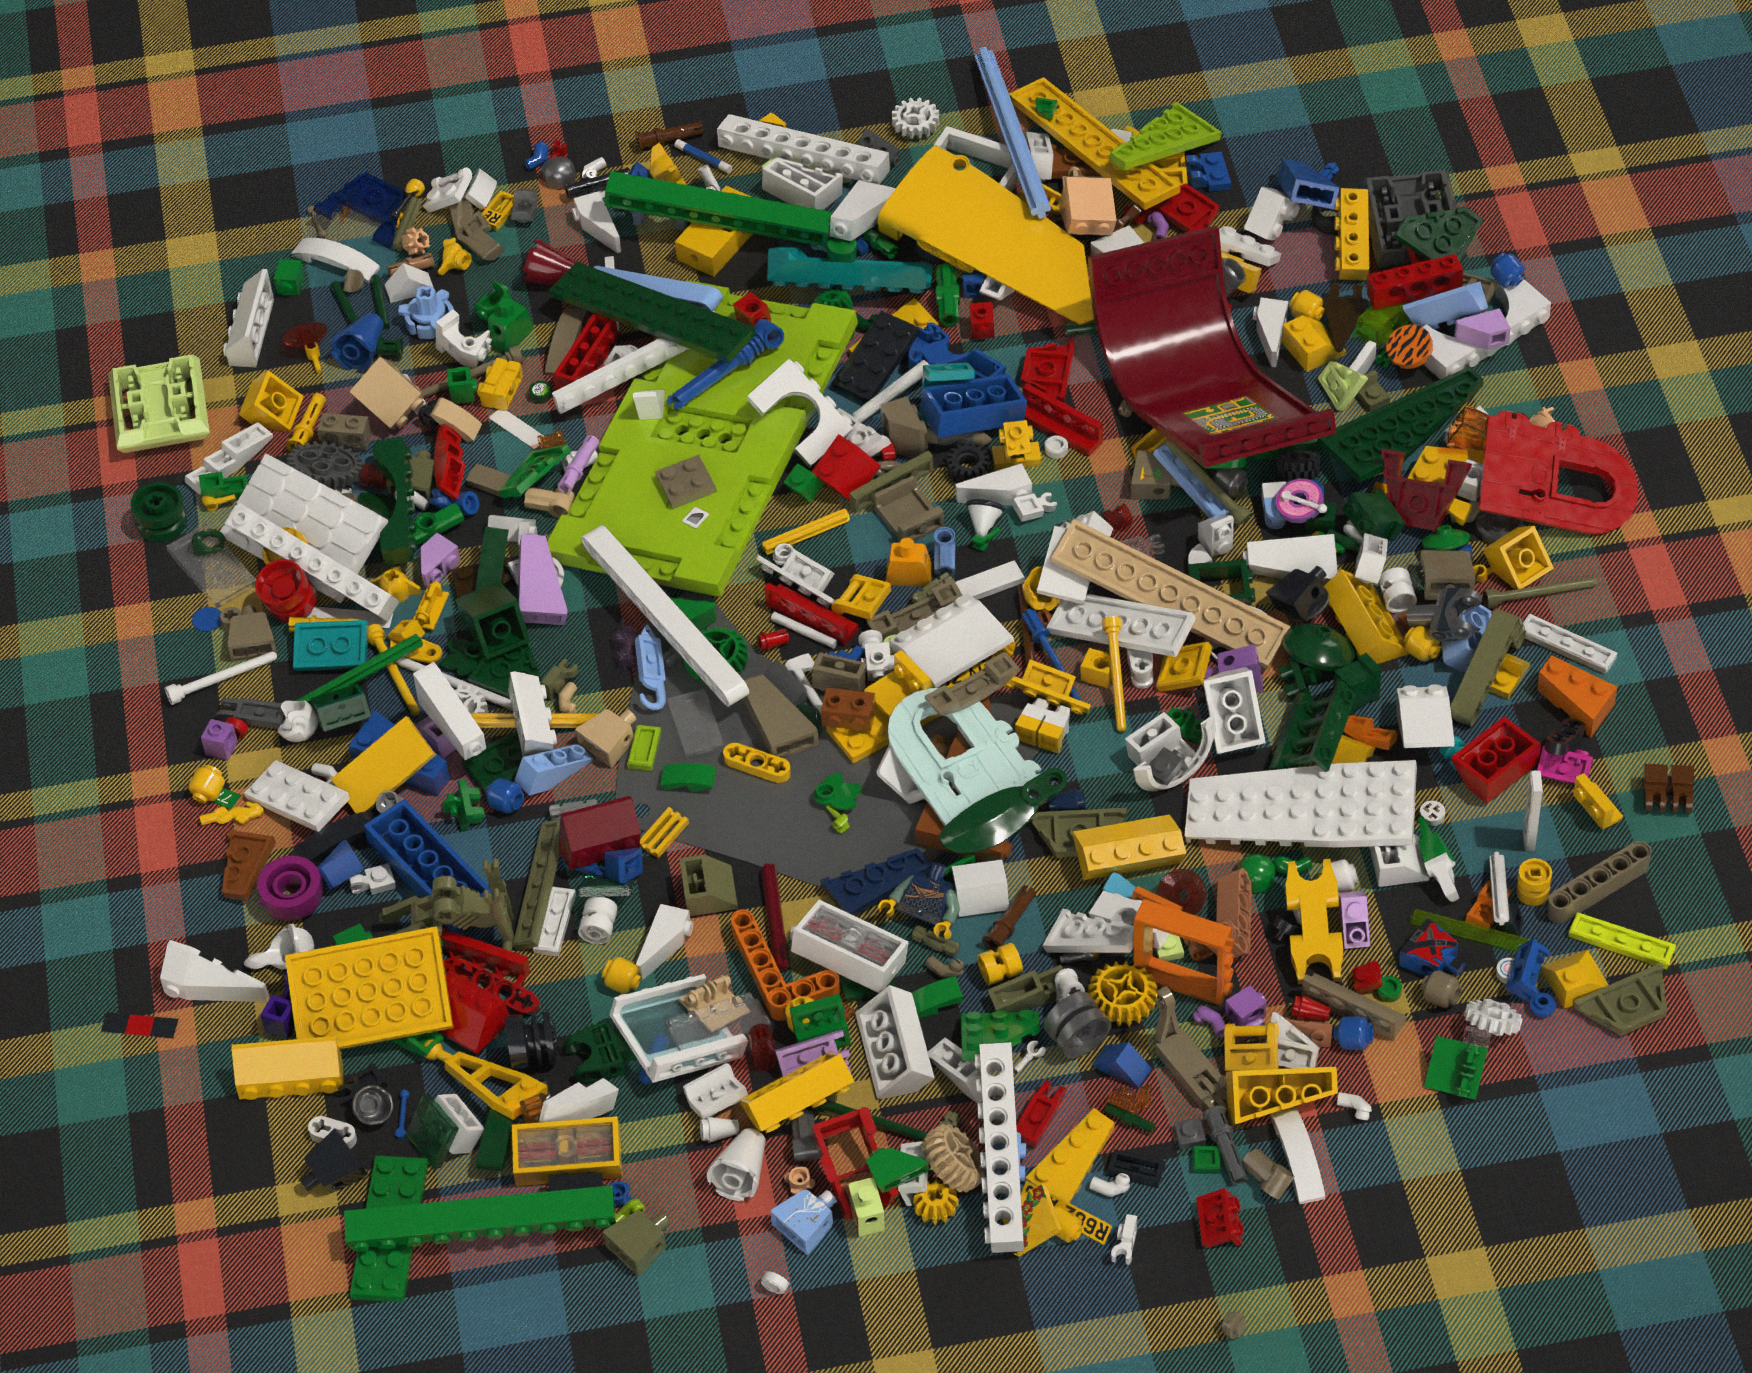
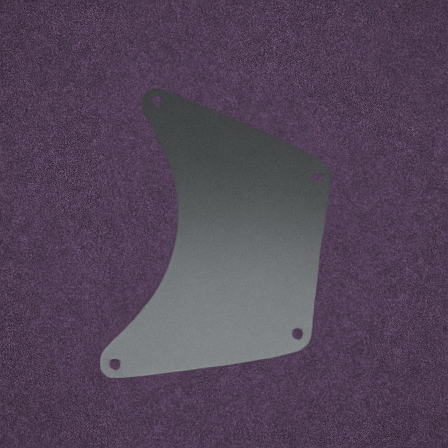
M658 585L669 598H673L667 594L668 586ZM683 590V594L675 598L715 602L711 595ZM715 602L717 619L716 622L707 627L714 629L716 625L718 629H722L726 626L728 631L734 629L736 634H741ZM647 618L646 625L650 627L656 638L661 640L662 654L670 651L669 648L672 645ZM741 634L747 644L749 655L746 668L743 669L742 675H740L743 680H746L750 677L764 674L773 662L761 655ZM681 657L678 660L675 659L676 662L670 667L664 665L666 703L660 710H650L642 704L639 695L643 693L649 702L656 703V692L646 688L639 681L637 665L628 709L637 719L631 725L633 735L637 725L661 727L662 733L652 771L628 769L627 763L631 746L621 756L617 772L615 799L631 796L634 807L639 804H645L650 808V813L646 817H637L640 830L647 832L664 811L670 807L673 809V812H678L681 814V817L685 816L689 819V824L675 839L676 841L761 867L766 863L774 864L778 873L821 887V879L827 877L834 879L840 877L843 872L849 870L855 872L864 869L867 864L873 862L879 864L887 861L888 857L919 848L931 863L944 852L916 844L915 828L927 801L923 799L909 804L878 777L877 769L889 745L853 764L826 732V726H822L821 715L816 712L807 697V700L796 706V708L817 728L819 746L783 758L790 763L791 776L784 783H775L731 768L724 762L723 750L730 743H740L769 753L743 699L727 707L708 685H705L703 680L697 682L694 676L690 677L688 670L684 667V660ZM814 688L823 703L825 692ZM1023 691L989 698L993 718L996 721H1005L1013 728V731L1008 733V735L1015 732V723L1027 703L1033 704L1030 702L1029 696L1025 695ZM943 715L921 726L935 747L943 744L951 748L958 732L957 724ZM1019 741L1016 750L1025 761L1032 760L1042 748L1038 747V743L1036 746ZM942 746L937 748V751L943 757H946L948 754L943 753V751L949 752V749ZM755 759L750 764L758 767L764 762L760 759ZM677 763L713 765L717 768L713 789L690 792L687 787L664 791L660 785L664 765ZM835 773H841L845 783L862 785L860 795L854 799L857 803L855 808L850 810L836 809L838 813L847 815L850 825L842 834L834 829L832 822L836 819L827 810L826 806L820 805L814 800L816 787L823 783L827 776ZM676 822V823L670 828V830L668 831L667 835L674 829V827L678 824V822Z

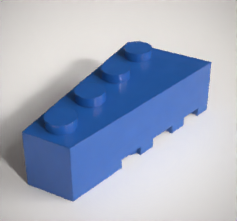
M374 710L371 713V717L366 720L349 744L352 761L395 726V724ZM436 754L432 760L412 775L404 784L438 797L450 780L447 761Z

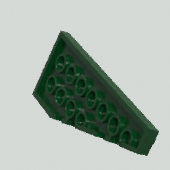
M1469 366L1337 427L1336 434L1317 438V444L1356 481L1361 483L1382 473L1383 469H1385L1384 458L1381 456L1382 449L1404 452L1405 459L1483 387L1484 379Z

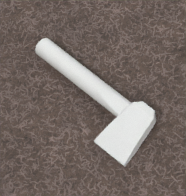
M809 653L788 660L785 667L805 686L809 701L816 712L821 715L823 703L804 672L813 670L814 661Z

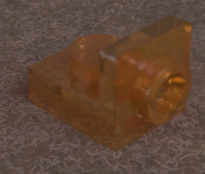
M1146 1084L1140 1087L1137 1095L1131 1088L1119 1087L1110 1092L1107 1102L1136 1114L1147 1109L1150 1105L1152 1086Z

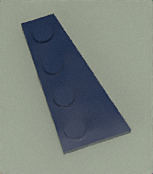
M919 848L888 857L887 861L875 864V862L867 864L864 869L851 872V870L843 872L840 877L829 879V877L821 879L820 884L841 910L856 916L890 896L895 888L909 876L921 872L929 873L932 863Z

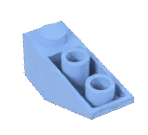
M579 743L526 756L521 760L514 781L528 795L545 792L591 763L594 758Z

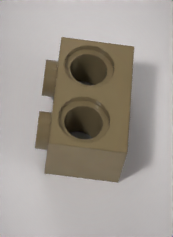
M322 413L317 429L320 444L323 441L327 445H331L334 442L337 447L344 445L345 450L351 448L355 452H367L372 436L367 416Z

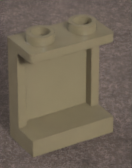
M914 475L902 479L898 483L874 494L875 511L899 541L903 538H911L913 541H916L935 532L940 527H945L944 511L939 505L936 507L931 505L918 489L917 479Z
M1421 550L1419 570L1423 568L1421 574L1424 575L1425 600H1437L1439 591L1443 588L1475 589V575L1470 551Z

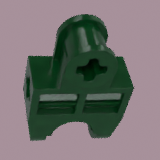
M609 1020L583 1028L570 1035L564 1042V1047L568 1054L590 1056L586 1061H583L584 1064L578 1066L574 1071L576 1080L583 1084L595 1083L602 1078L609 1080L626 1074L624 1063L637 1060L619 1029H611ZM627 1025L645 1052L641 1029L636 1025Z

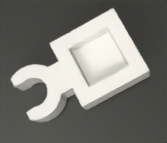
M1033 493L1013 498L1011 505L1020 520L1027 521L1043 517L1044 511H1055L1057 502L1049 503L1052 496L1051 493H1044L1040 498H1037Z

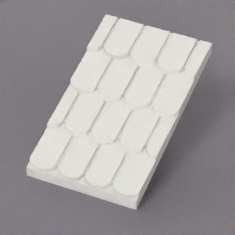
M265 453L260 462L261 464L258 465L249 484L237 501V505L241 503L280 528L290 527L303 533L311 547L358 574L378 541L380 532L389 520ZM237 505L234 506V508H233L232 512L230 513L229 517L227 518L226 522H227L228 519L230 518L231 514L233 513V511L235 510V508H236ZM226 522L224 523L225 525L220 532L223 533L226 540L264 560L262 555L264 546L239 532ZM303 571L316 590L342 603L345 597L343 594Z

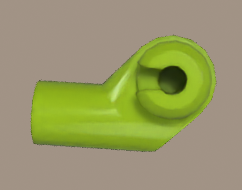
M630 1199L616 1213V1223L636 1211L644 1213V1204L639 1199Z

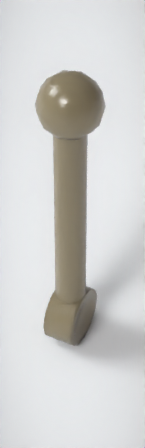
M309 206L308 213L313 216L319 230L318 236L324 239L327 236V232L323 230L317 217L316 206Z

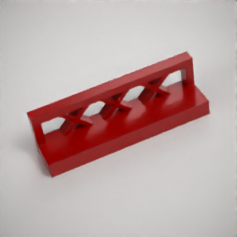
M1028 383L1023 386V396L1027 400L1024 420H1027V424L1050 436H1062L1067 440L1068 446L1087 456H1090L1103 443V424Z
M768 583L764 587L766 606L836 639L837 643L846 646L859 631L857 623L781 584L776 587Z
M442 929V936H440L444 943L442 951L449 953L450 958L443 960L446 972L449 971L451 964L457 959H467L482 968H494L495 974L502 978L511 974L518 976L515 984L523 986L530 973L527 956ZM458 968L457 970L460 975L464 974L469 978L473 976L465 968ZM482 976L478 982L489 985L490 978L489 976ZM504 986L501 989L503 991L512 993V989L510 986Z

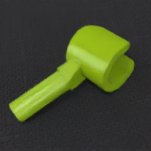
M827 805V810L836 819L832 822L834 829L842 834L850 827L847 815L840 814L834 807Z

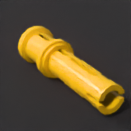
M313 394L301 422L293 428V436L286 443V447L290 452L292 448L297 449V444L304 447L305 443H308L313 438V427L326 403V398L322 394Z

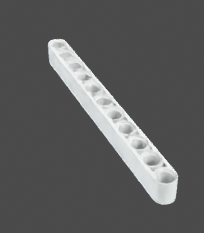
M604 525L595 528L581 537L588 553L727 707L749 695L748 686L740 675Z

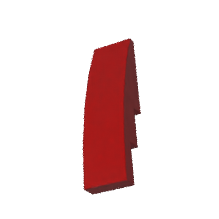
M443 424L438 428L435 443L434 475L437 488L455 501L458 499L466 463L462 461L464 450L459 447L462 437L449 426Z

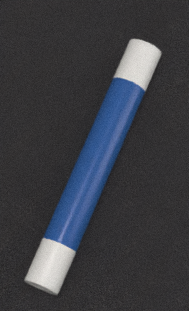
M679 139L674 144V147L727 174L732 170L731 165Z

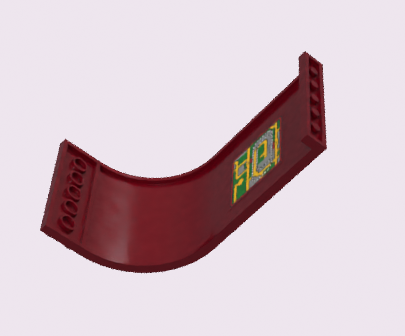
M1212 226L1088 257L1092 304L1097 333L1104 358L1117 389L1135 414L1203 467L1336 434L1333 410L1315 411L1262 373L1247 354L1238 336L1227 301L1218 227Z

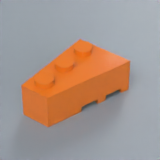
M1551 655L1539 671L1537 690L1558 709L1562 708L1569 715V718L1585 723V733L1591 738L1615 705L1617 686Z

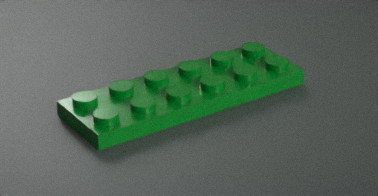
M375 1156L366 1209L421 1204L429 1166L428 1158ZM401 1244L396 1245L393 1249H380L379 1246L369 1247L368 1251L357 1252L350 1290L351 1299L404 1303L414 1247Z

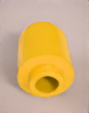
M1054 1207L1062 1230L1056 1236L1067 1243L1077 1240L1083 1231V1226H1081L1082 1220L1061 1207Z

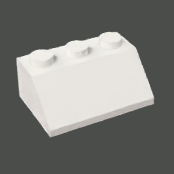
M1242 667L1221 672L1203 680L1209 716L1213 715L1215 720L1216 732L1214 743L1216 753L1219 754L1266 743L1252 670Z
M516 671L510 672L508 691L523 757L553 750V745L557 744L555 730H550L549 722L552 721L550 708L545 707L544 699H547L545 685H540L538 676Z

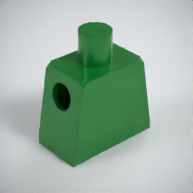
M504 298L499 302V308L488 318V330L492 339L489 345H492V348L504 354L509 348L518 345L534 330L529 313L524 306L508 298Z

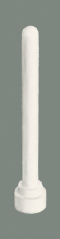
M275 652L266 653L183 686L180 684L166 686V695L171 705L181 702V699L185 698L186 694L275 661L277 654Z

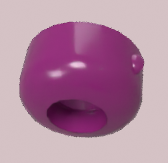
M284 856L275 859L267 864L259 874L257 889L260 896L259 905L264 907L271 916L279 920L294 921L305 918L312 914L321 903L323 877L314 863L306 858ZM299 889V891H297L294 894H283L287 890Z

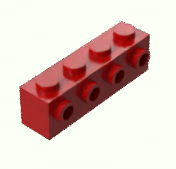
M593 313L553 374L556 391L598 370L599 364L602 360L606 359L611 346L618 341L619 331H617L616 321Z

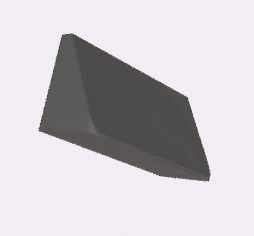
M779 660L773 662L763 674L795 707L807 700V689Z

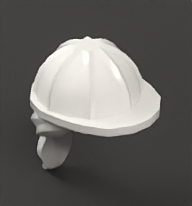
M288 924L287 928L279 931L274 937L267 951L254 953L244 961V966L251 969H260L266 965H273L281 970L287 969L285 955L314 950L313 938L306 930L296 928L294 924Z

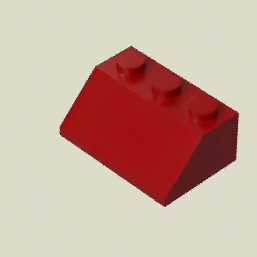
M1504 716L1451 757V761L1467 788L1485 803H1489L1539 764L1541 743Z
M449 970L445 974L454 1028L436 1032L478 1054L505 1027V1016H509L508 1009L503 999Z

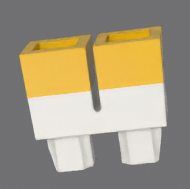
M1037 698L1033 704L1027 703L1015 723V733L1018 735L1019 741L1036 746L1038 743L1039 748L1059 754L1064 736L1069 732L1070 709L1061 705L1057 707L1055 712L1048 710L1049 703L1040 698Z

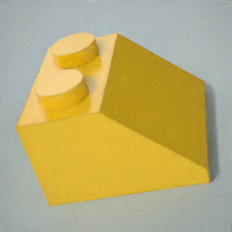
M1302 315L1283 324L1282 343L1306 372L1346 355L1345 349L1340 353L1335 351L1331 333L1320 321Z
M267 370L252 381L239 416L252 425L258 422L269 430L289 432L304 396Z
M1535 526L1517 527L1483 549L1493 572L1515 590L1523 589L1554 569Z

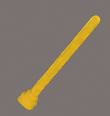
M1110 616L1102 619V630L1108 635L1116 727L1119 732H1124L1126 730V717L1118 634H1120V629H1122V622L1120 617Z
M372 624L368 626V643L375 646L379 654L386 651L388 648L384 643L385 632L381 625ZM395 662L388 665L387 669L410 713L413 716H418L420 709Z

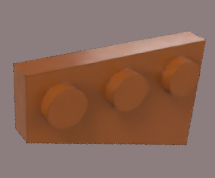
M229 830L228 837L230 843L226 852L228 860L227 867L224 869L222 893L227 899L248 901L276 841L273 836Z

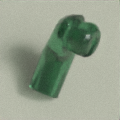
M804 703L798 704L796 708L817 728L818 735L821 734L823 727L820 712L816 708Z

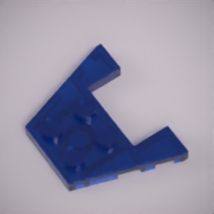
M364 172L345 184L344 188L337 193L333 192L328 195V198L323 202H317L314 205L313 211L331 220L340 207L344 205L380 223L381 225L373 234L372 241L390 249L398 218L393 219L391 217V212L396 210L402 203L404 190Z

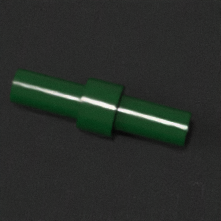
M1329 529L1326 535L1334 534L1336 543L1341 544L1346 551H1353L1358 554L1360 544L1357 543L1356 539L1349 535L1345 537Z
M1108 1103L1105 1107L1104 1112L1121 1119L1122 1123L1127 1126H1136L1151 1134L1156 1128L1155 1123L1140 1117L1139 1113L1131 1109L1124 1110L1111 1103Z

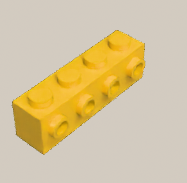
M1341 188L1334 210H1338V217H1335L1334 230L1338 231V237H1335V251H1339V257L1335 258V271H1339V280L1366 281L1369 273L1368 189Z

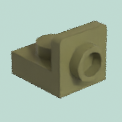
M1374 370L1363 374L1367 376L1368 380L1356 396L1368 411L1371 412L1389 404L1390 396L1378 383V373Z

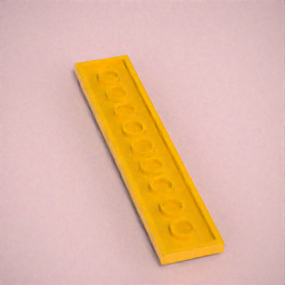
M1044 77L1009 93L1014 106L1101 176L1111 178V183L1132 201L1138 203L1142 209L1146 210L1180 193V185L1151 162L1129 170H1121L1109 161L1110 152L1126 142ZM1036 98L1057 100L1058 107L1052 120L1046 119L1037 113L1035 108Z

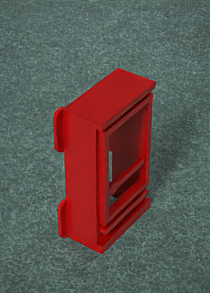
M862 1107L861 1109L812 1125L811 1134L821 1156L820 1162L827 1180L831 1182L844 1220L852 1218L853 1215L847 1194L843 1192L839 1180L862 1172H870L871 1170L868 1164H865L863 1168L837 1176L824 1139L859 1128L869 1157H871L870 1154L878 1148L873 1134L876 1132V1126L867 1107ZM876 1183L882 1206L893 1204L896 1195L899 1194L898 1186L882 1194Z

